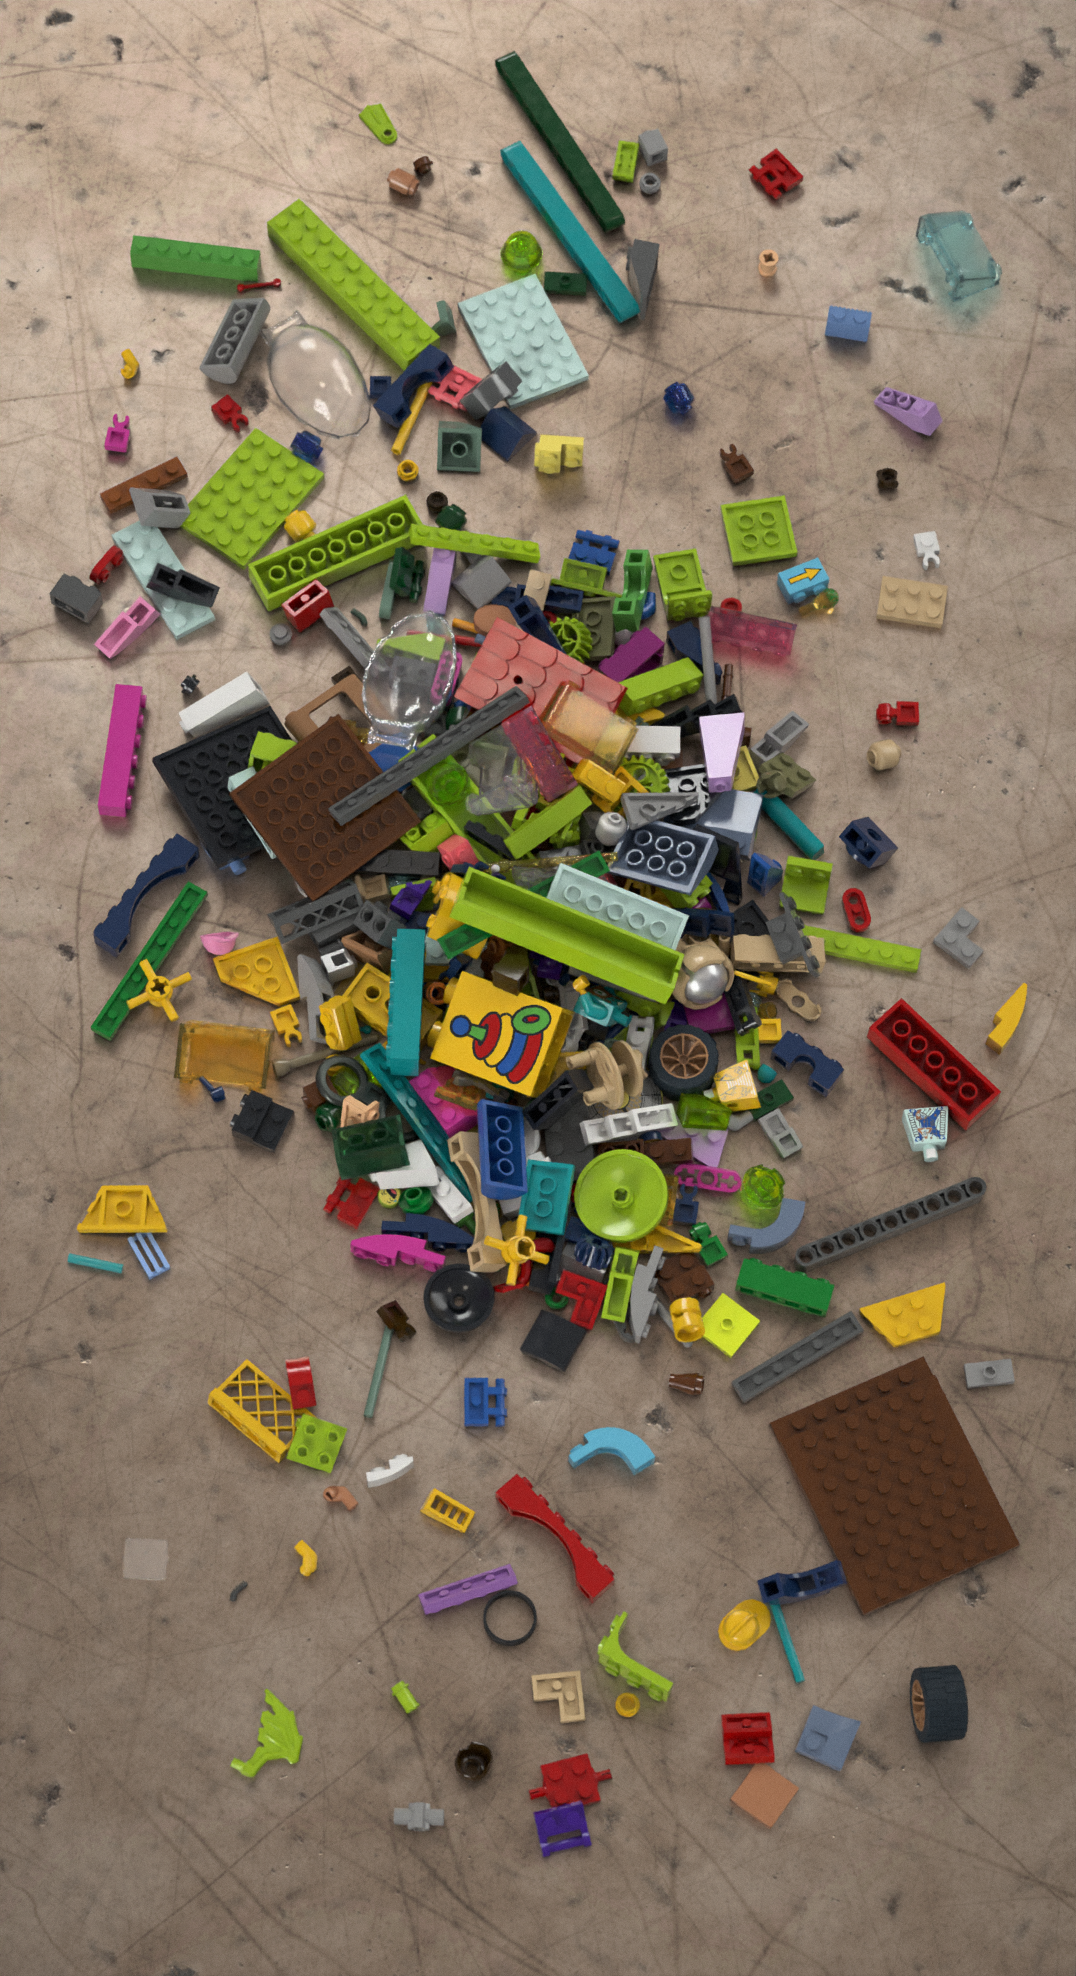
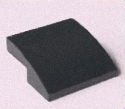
M542 1309L520 1350L523 1354L543 1361L549 1367L565 1372L587 1332L576 1324Z

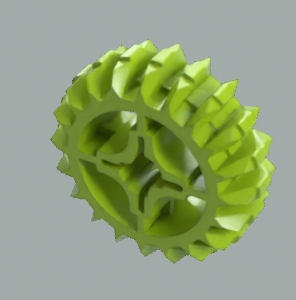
M567 616L563 620L557 617L555 623L549 621L566 654L584 664L583 660L590 658L588 652L593 651L591 646L593 639L585 624L575 618L570 619ZM576 634L577 640H573L571 635Z

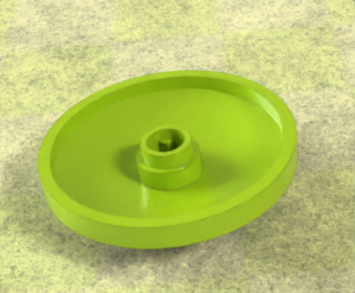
M626 1149L605 1152L590 1161L579 1175L574 1192L576 1211L585 1227L595 1236L597 1235L606 1241L615 1243L632 1242L653 1231L664 1217L669 1199L666 1179L657 1164L642 1153Z

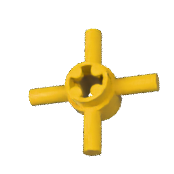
M147 959L141 961L139 964L149 981L146 985L145 993L126 1001L129 1009L149 1001L154 1006H163L171 1022L178 1020L179 1016L170 999L174 988L192 980L190 973L186 972L169 981L163 976H156ZM158 988H163L165 993L163 995H160L159 991H153Z
M518 1215L514 1237L502 1241L486 1236L484 1240L485 1245L501 1250L502 1258L510 1263L506 1284L511 1286L516 1284L519 1264L526 1262L528 1259L542 1264H548L549 1256L536 1252L532 1239L524 1236L528 1218L524 1215Z

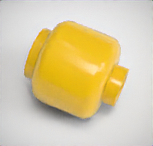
M297 509L285 518L284 529L295 542L315 535L313 531L316 529V522L307 511H299Z

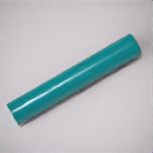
M69 1253L67 1260L69 1263L121 1274L124 1264Z

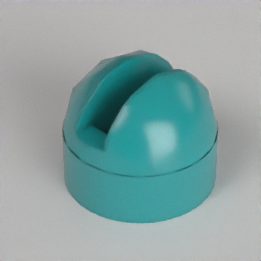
M762 1064L758 1069V1079L762 1083H770L777 1076V1072L766 1064Z

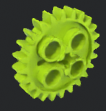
M632 755L631 761L623 757L622 764L615 761L616 768L608 767V770L613 775L622 766L650 793L671 791L669 786L666 785L670 782L667 776H665L666 772L664 769H661L658 762L654 764L652 758L646 761L645 757L641 755L639 760H637L635 755ZM646 774L644 779L638 780L641 775ZM633 788L629 793H636L637 790ZM620 802L613 810L615 813L622 808V803Z

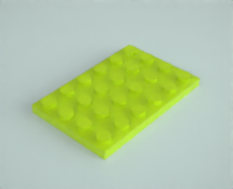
M255 428L189 502L190 515L180 527L245 570L248 564L253 561L286 523L284 521L285 518L297 510L325 478L324 473Z

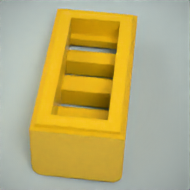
M435 1488L429 1492L420 1509V1512L463 1534L476 1513ZM436 1499L439 1502L435 1509H433L431 1506ZM444 1504L448 1505L443 1514L440 1513ZM454 1508L456 1509V1512L453 1518L450 1519L448 1518V1516ZM462 1512L465 1516L461 1524H459L457 1520Z

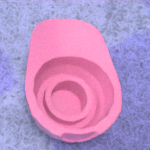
M212 933L200 935V938L208 952L224 955L232 951L239 933Z

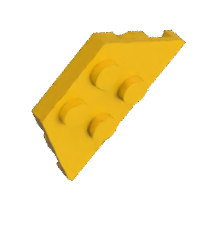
M148 1185L101 1186L95 1201L87 1209L86 1217L77 1226L79 1233L168 1232Z
M945 1282L859 1308V1314L874 1325L873 1328L880 1334H883L894 1348L939 1335L946 1287Z

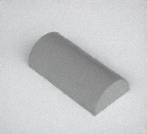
M265 298L232 300L199 367L205 375L215 381L226 384L234 383L237 380L271 310Z

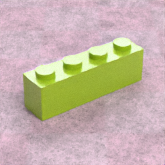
M687 657L618 682L628 688L619 707L627 716L654 706L658 707L662 703L676 700L689 693L693 694L699 690L703 674Z

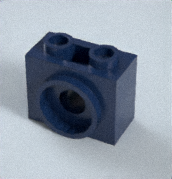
M869 817L851 821L839 836L846 844L845 847L848 853L856 861L866 865L868 868L886 864L898 849L891 839Z

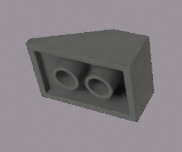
M634 239L633 247H628L626 271H629L628 280L634 299L640 309V319L645 320L658 267L660 244Z

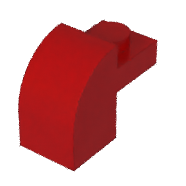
M309 1356L285 1360L293 1410L317 1406Z

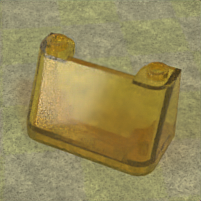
M570 680L567 683L561 681L533 728L549 736L583 759H589L612 775H615L639 730L636 728L637 722L627 716L625 719H622L581 693L579 691L580 686Z
M183 1020L179 1025L174 1078H178L180 1083L193 1084V1080H198L203 1076L206 1080L244 1084V1086L248 1087V1091L262 1092V1089H266L268 1084L275 1030L199 1020Z

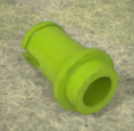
M401 1681L391 1688L393 1691L392 1695L397 1697L406 1714L418 1708L420 1704L408 1689L409 1684Z

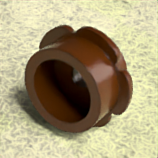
M428 156L415 160L413 162L414 171L416 173L419 172L420 175L428 173L431 170L433 161H430Z

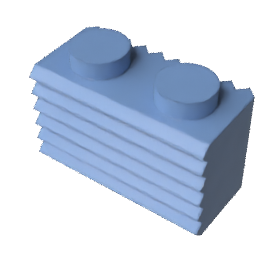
M831 305L829 307L825 335L867 342L872 313L870 311H859L858 309L841 308V306L838 308Z

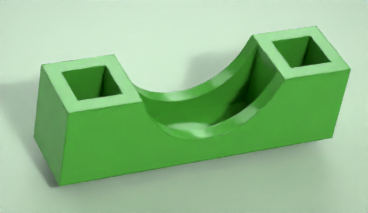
M627 549L623 565V594L621 598H615L612 611L616 632L624 629L631 632L639 630L653 569L649 550Z

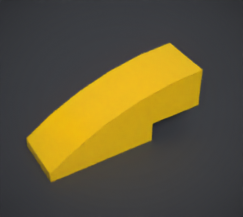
M1023 983L994 1016L993 1023L996 1025V1028L988 1035L985 1044L998 1055L1009 1044L1019 1024L1027 996L1026 983Z

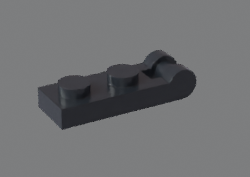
M469 820L464 826V832L467 836L510 864L519 865L522 862V856L518 859L514 858L504 843V838L498 834H490L481 823H473Z
M734 975L731 988L727 992L724 991L736 1031L740 1036H744L749 1033L750 1029L760 1027L762 1022L756 1013L746 979Z

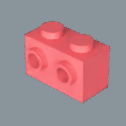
M454 834L437 846L442 855L441 858L449 871H451L453 864L467 862L475 865L479 862L468 839Z

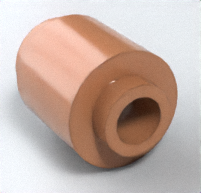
M397 168L395 171L392 170L387 179L390 188L406 196H414L420 184V180L416 179V176L400 168Z

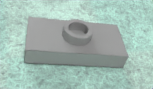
M1011 1359L968 1363L963 1366L967 1389L1014 1384L1015 1382Z

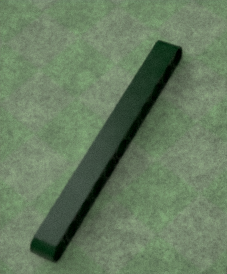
M512 51L495 59V66L500 76L603 232L608 233L625 225L622 211L518 54Z

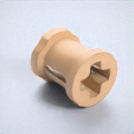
M764 250L759 256V273L764 277L773 276L777 271L778 255L773 250Z

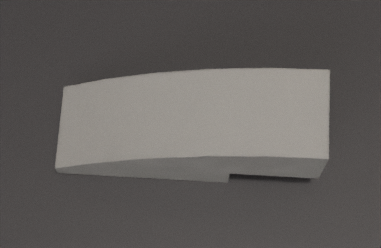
M794 711L786 715L765 733L763 739L749 750L755 768L758 770L762 763L782 752L785 753L808 728L809 724Z

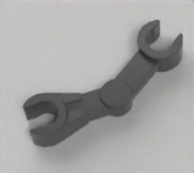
M455 1069L452 1075L454 1078L453 1084L457 1086H477L479 1089H483L491 1094L494 1102H507L510 1096L507 1090L497 1089L488 1083L486 1079L473 1077L465 1071Z

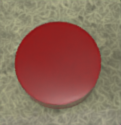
M730 597L722 601L720 614L724 619L733 621L741 616L742 604L738 599Z

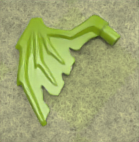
M267 1688L264 1691L266 1693L265 1702L272 1706L273 1712L276 1715L269 1711H262L260 1722L264 1728H259L257 1739L264 1747H257L254 1755L246 1763L234 1757L230 1765L248 1777H254L269 1760L284 1758L290 1764L297 1763L301 1751L303 1736H300L298 1733L293 1710L290 1712Z

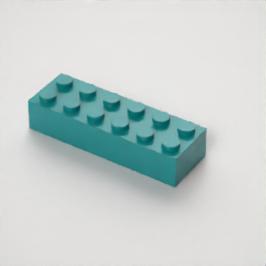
M397 929V937H392L390 1001L388 1007L389 1023L387 1025L388 1039L386 1044V1067L391 1068V1075L419 1076L425 964V930Z

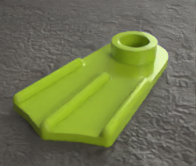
M381 103L367 105L359 113L362 121L382 143L392 144L396 141L397 132ZM385 133H391L390 136H386V135H384V134H385Z

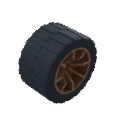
M688 1024L668 1027L665 1031L660 1032L652 1043L648 1060L649 1073L655 1085L662 1091V1096L679 1102L693 1101L698 1097H702L704 1095L703 1091L712 1087L715 1081V1074L717 1073L719 1053L715 1042L703 1029Z
M956 1665L915 1668L910 1680V1705L913 1725L918 1739L923 1743L963 1739L968 1729V1699L964 1679L959 1668Z

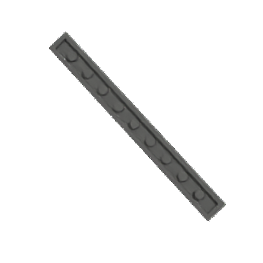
M517 686L513 687L328 808L330 814L341 826L349 822L378 801L389 796L401 786L407 784L459 748L464 747L485 731L530 703L528 697Z

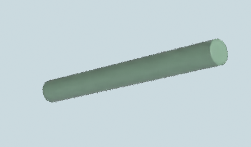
M387 1326L384 1329L363 1416L367 1418H373L394 1329L389 1330Z

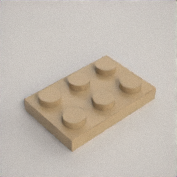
M883 576L876 618L942 628L948 586Z

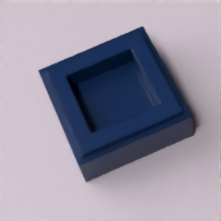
M370 376V399H379L391 386V376Z

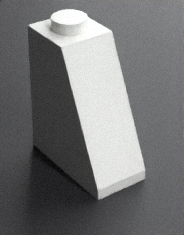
M422 1140L369 1158L371 1168L368 1169L370 1179L372 1182H377L380 1190L436 1186L440 1184L436 1167Z

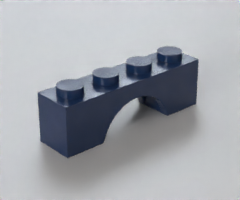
M429 344L373 405L379 417L394 427L399 428L412 414L409 408V399L412 393L425 383L441 382L454 368L448 354Z

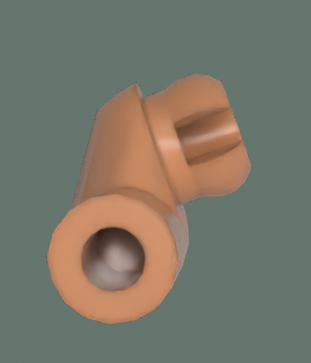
M329 1486L323 1491L325 1500L343 1502L349 1511L356 1508L359 1504L344 1486Z

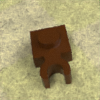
M730 444L729 449L731 453L729 454L725 453L723 448L720 449L721 459L727 461L724 463V468L734 483L754 475V469L744 454L737 456V449L734 444Z

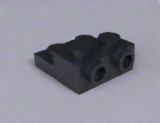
M251 1090L249 1095L244 1094L240 1102V1107H242L240 1114H234L230 1122L232 1136L275 1154L294 1116V1111L273 1102V1099Z

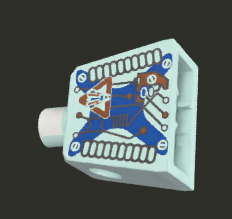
M948 1106L905 1109L902 1115V1122L911 1150L914 1152L923 1151L925 1162L937 1161V1150L944 1149L947 1142Z

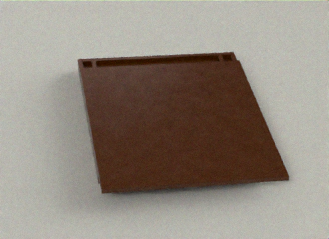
M924 1356L770 1422L774 1435L834 1559L841 1561L847 1586L863 1616L1020 1546L936 1375L932 1374Z

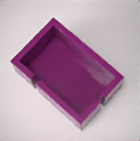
M644 627L641 631L637 630L630 637V641L625 645L621 644L618 646L613 656L609 659L605 658L599 664L598 672L616 682H621L657 669L663 664L665 643L647 627Z

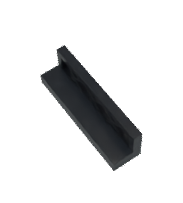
M572 1201L569 1202L564 1235L539 1233L538 1238L545 1237L552 1240L554 1250L552 1252H539L549 1256L548 1264L533 1261L528 1290L546 1295H551L556 1283Z

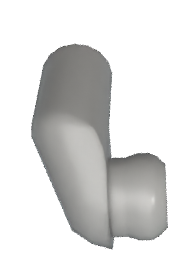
M748 1110L739 1116L728 1114L727 1112H722L718 1116V1122L722 1127L734 1131L740 1130L754 1120L753 1115Z

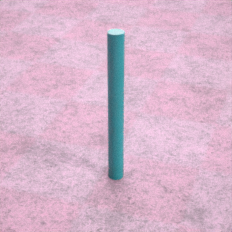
M770 1605L796 1683L804 1682L805 1677L781 1606Z

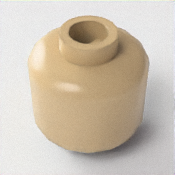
M891 739L874 742L867 751V761L876 770H885L897 766L901 757L900 747Z

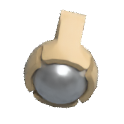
M687 934L680 938L675 951L683 953L684 958L672 994L681 1004L695 1010L707 1008L717 1003L722 998V993L724 991L727 992L731 988L734 979L732 962L712 941L710 934L707 938Z

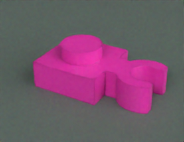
M115 414L113 416L114 427H108L104 447L105 450L126 453L130 438V430L127 429L130 425L129 416L125 417L124 422H118V414Z

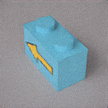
M819 558L778 573L777 585L788 605L794 602L800 603L811 595L824 593L829 584V577Z

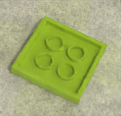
M785 495L722 504L720 506L732 566L797 557L798 552Z

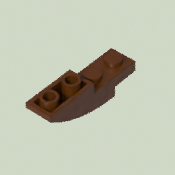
M691 1138L646 1143L644 1139L598 1143V1156L612 1150H633L652 1159L660 1169L672 1168L674 1164L694 1163L693 1141Z

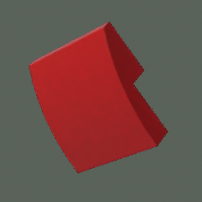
M770 1712L721 1714L725 1765L775 1762Z

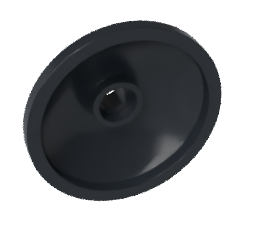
M458 1263L444 1266L430 1277L424 1289L423 1299L426 1313L438 1327L449 1332L464 1333L480 1327L489 1318L494 1307L495 1296L493 1286L483 1272H471L470 1265ZM461 1300L463 1305L457 1306L455 1301Z

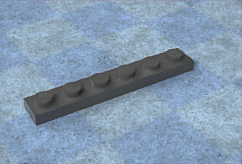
M852 1311L736 1378L731 1382V1385L742 1402L746 1403L864 1332V1329Z

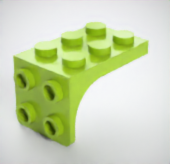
M696 548L653 555L667 621H681L694 616L700 618L710 614L713 595L711 590H706Z
M624 1611L621 1616L616 1615L610 1625V1636H604L598 1646V1663L605 1666V1670L615 1677L620 1675L626 1678V1682L636 1689H639V1687L648 1691L647 1694L654 1700L660 1701L662 1699L667 1701L672 1691L673 1682L625 1655L619 1645L618 1638L627 1623L628 1613Z

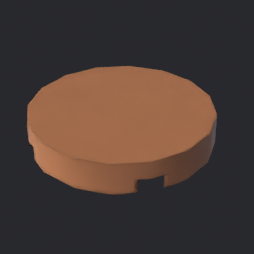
M496 604L485 605L475 612L473 619L474 629L485 637L497 617L513 626H516L517 622L509 608Z

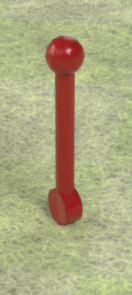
M275 278L271 282L247 285L239 283L237 290L242 292L245 289L265 286L278 288L281 286V280Z

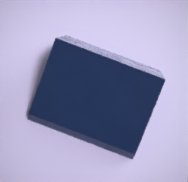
M505 406L491 409L480 426L482 428L481 441L507 462L537 435L533 428Z

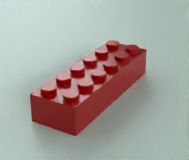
M902 998L869 1027L867 1038L940 1107L948 1106V1115L965 1131L998 1102L1001 1091Z

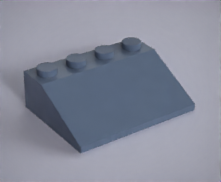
M734 789L724 791L696 824L679 827L692 830L699 824L739 842L740 859L751 861L764 795ZM665 816L663 822L672 824L671 816Z
M657 820L631 830L627 821V830L615 847L607 865L610 869L607 873L691 896L711 869L719 849L715 836Z

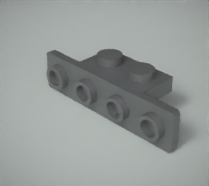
M781 892L779 896L786 913L765 922L780 962L786 964L803 956L808 971L816 978L820 976L818 972L820 964L816 956L811 954V941L807 935L804 936L802 930L805 928L800 916H797L795 913L797 905L792 896L788 897L784 892Z

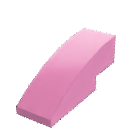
M139 597L126 613L124 611L121 612L94 645L112 659L136 640L158 618L160 613L146 600Z

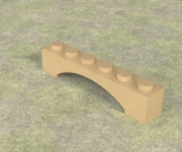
M460 1131L449 1138L447 1143L451 1162H455L462 1172L474 1204L475 1237L473 1245L467 1249L471 1272L494 1273L507 1265V1262L502 1258L501 1250L484 1244L486 1236L502 1240L495 1199L485 1197L481 1193L478 1133Z

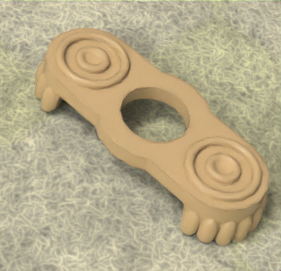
M784 978L779 980L776 986L777 996L787 1004V1007L792 1012L797 1013L808 1022L816 1021L822 1012L820 1005H815L809 1000L806 993L795 988L792 985V980ZM800 996L804 999L805 1003L802 1007H795L792 1005V998Z

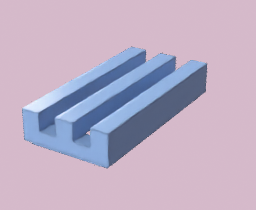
M136 1233L135 1236L127 1238L149 1280L170 1269L166 1258L151 1233ZM147 1236L163 1267H159L143 1239ZM135 1242H140L155 1271L151 1272Z

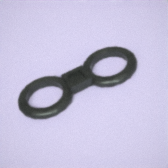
M335 1055L325 1059L318 1066L315 1076L316 1086L321 1096L329 1103L343 1106V1099L347 1096L337 1095L329 1089L325 1077L327 1071L334 1066L348 1067L356 1073L359 1079L358 1091L350 1096L367 1106L375 1100L380 1103L377 1124L381 1132L389 1139L397 1142H412L419 1139L414 1130L400 1132L389 1125L385 1111L387 1106L393 1103L385 1090L369 1081L366 1070L357 1060L345 1055Z

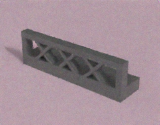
M351 879L339 883L315 901H311L306 897L267 915L270 923L275 928L280 943L284 944L360 911L364 904L357 885ZM354 895L358 905L351 908L344 907L343 904L346 898ZM333 905L337 907L334 915L330 917L322 915L326 906ZM312 914L316 916L313 924L309 926L301 924L305 915ZM287 923L295 925L292 933L283 936L280 926Z

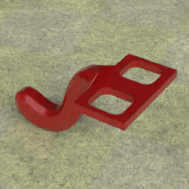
M542 1237L532 1240L535 1244L536 1252H552L554 1250V1243L551 1239ZM528 1259L521 1264L520 1275L516 1279L515 1286L507 1285L505 1282L493 1286L494 1292L505 1293L526 1286L531 1276L532 1260Z

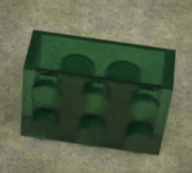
M400 1114L332 1129L335 1159L341 1180L410 1165L406 1135Z

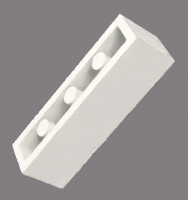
M608 725L592 756L597 760H605L607 757H616L617 760H623V757H626L629 760L632 755L639 758L643 755L646 761L649 758L674 761L680 755V727Z

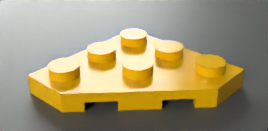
M278 936L213 958L220 981L279 1007L300 1000L298 988Z

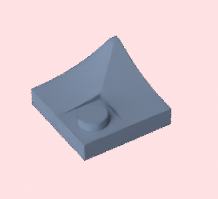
M813 1705L795 1752L840 1772L861 1722Z

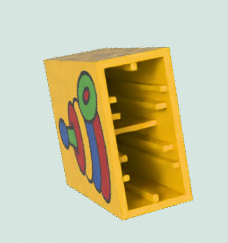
M465 971L461 972L459 979L453 977L447 984L443 996V1002L449 1005L443 1022L436 1021L428 1036L427 1045L433 1048L430 1058L537 1098L548 1088L575 1012L520 992L518 996L493 986V981Z

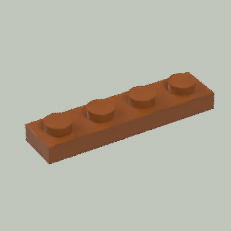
M176 456L100 493V498L111 515L133 504L129 491L131 487L162 490L187 478L188 475Z

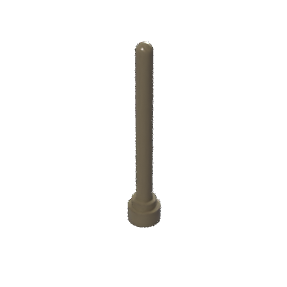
M372 1033L363 1036L361 1041L343 1051L328 1047L290 1060H286V1058L272 1060L274 1073L277 1078L285 1076L292 1068L377 1042L379 1035Z

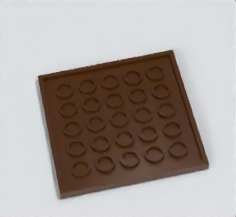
M339 714L229 793L230 797L311 901L319 899L400 839L410 829L421 823L419 817L398 790H395L389 796L378 801L342 826L332 817L328 808L383 773L382 769Z

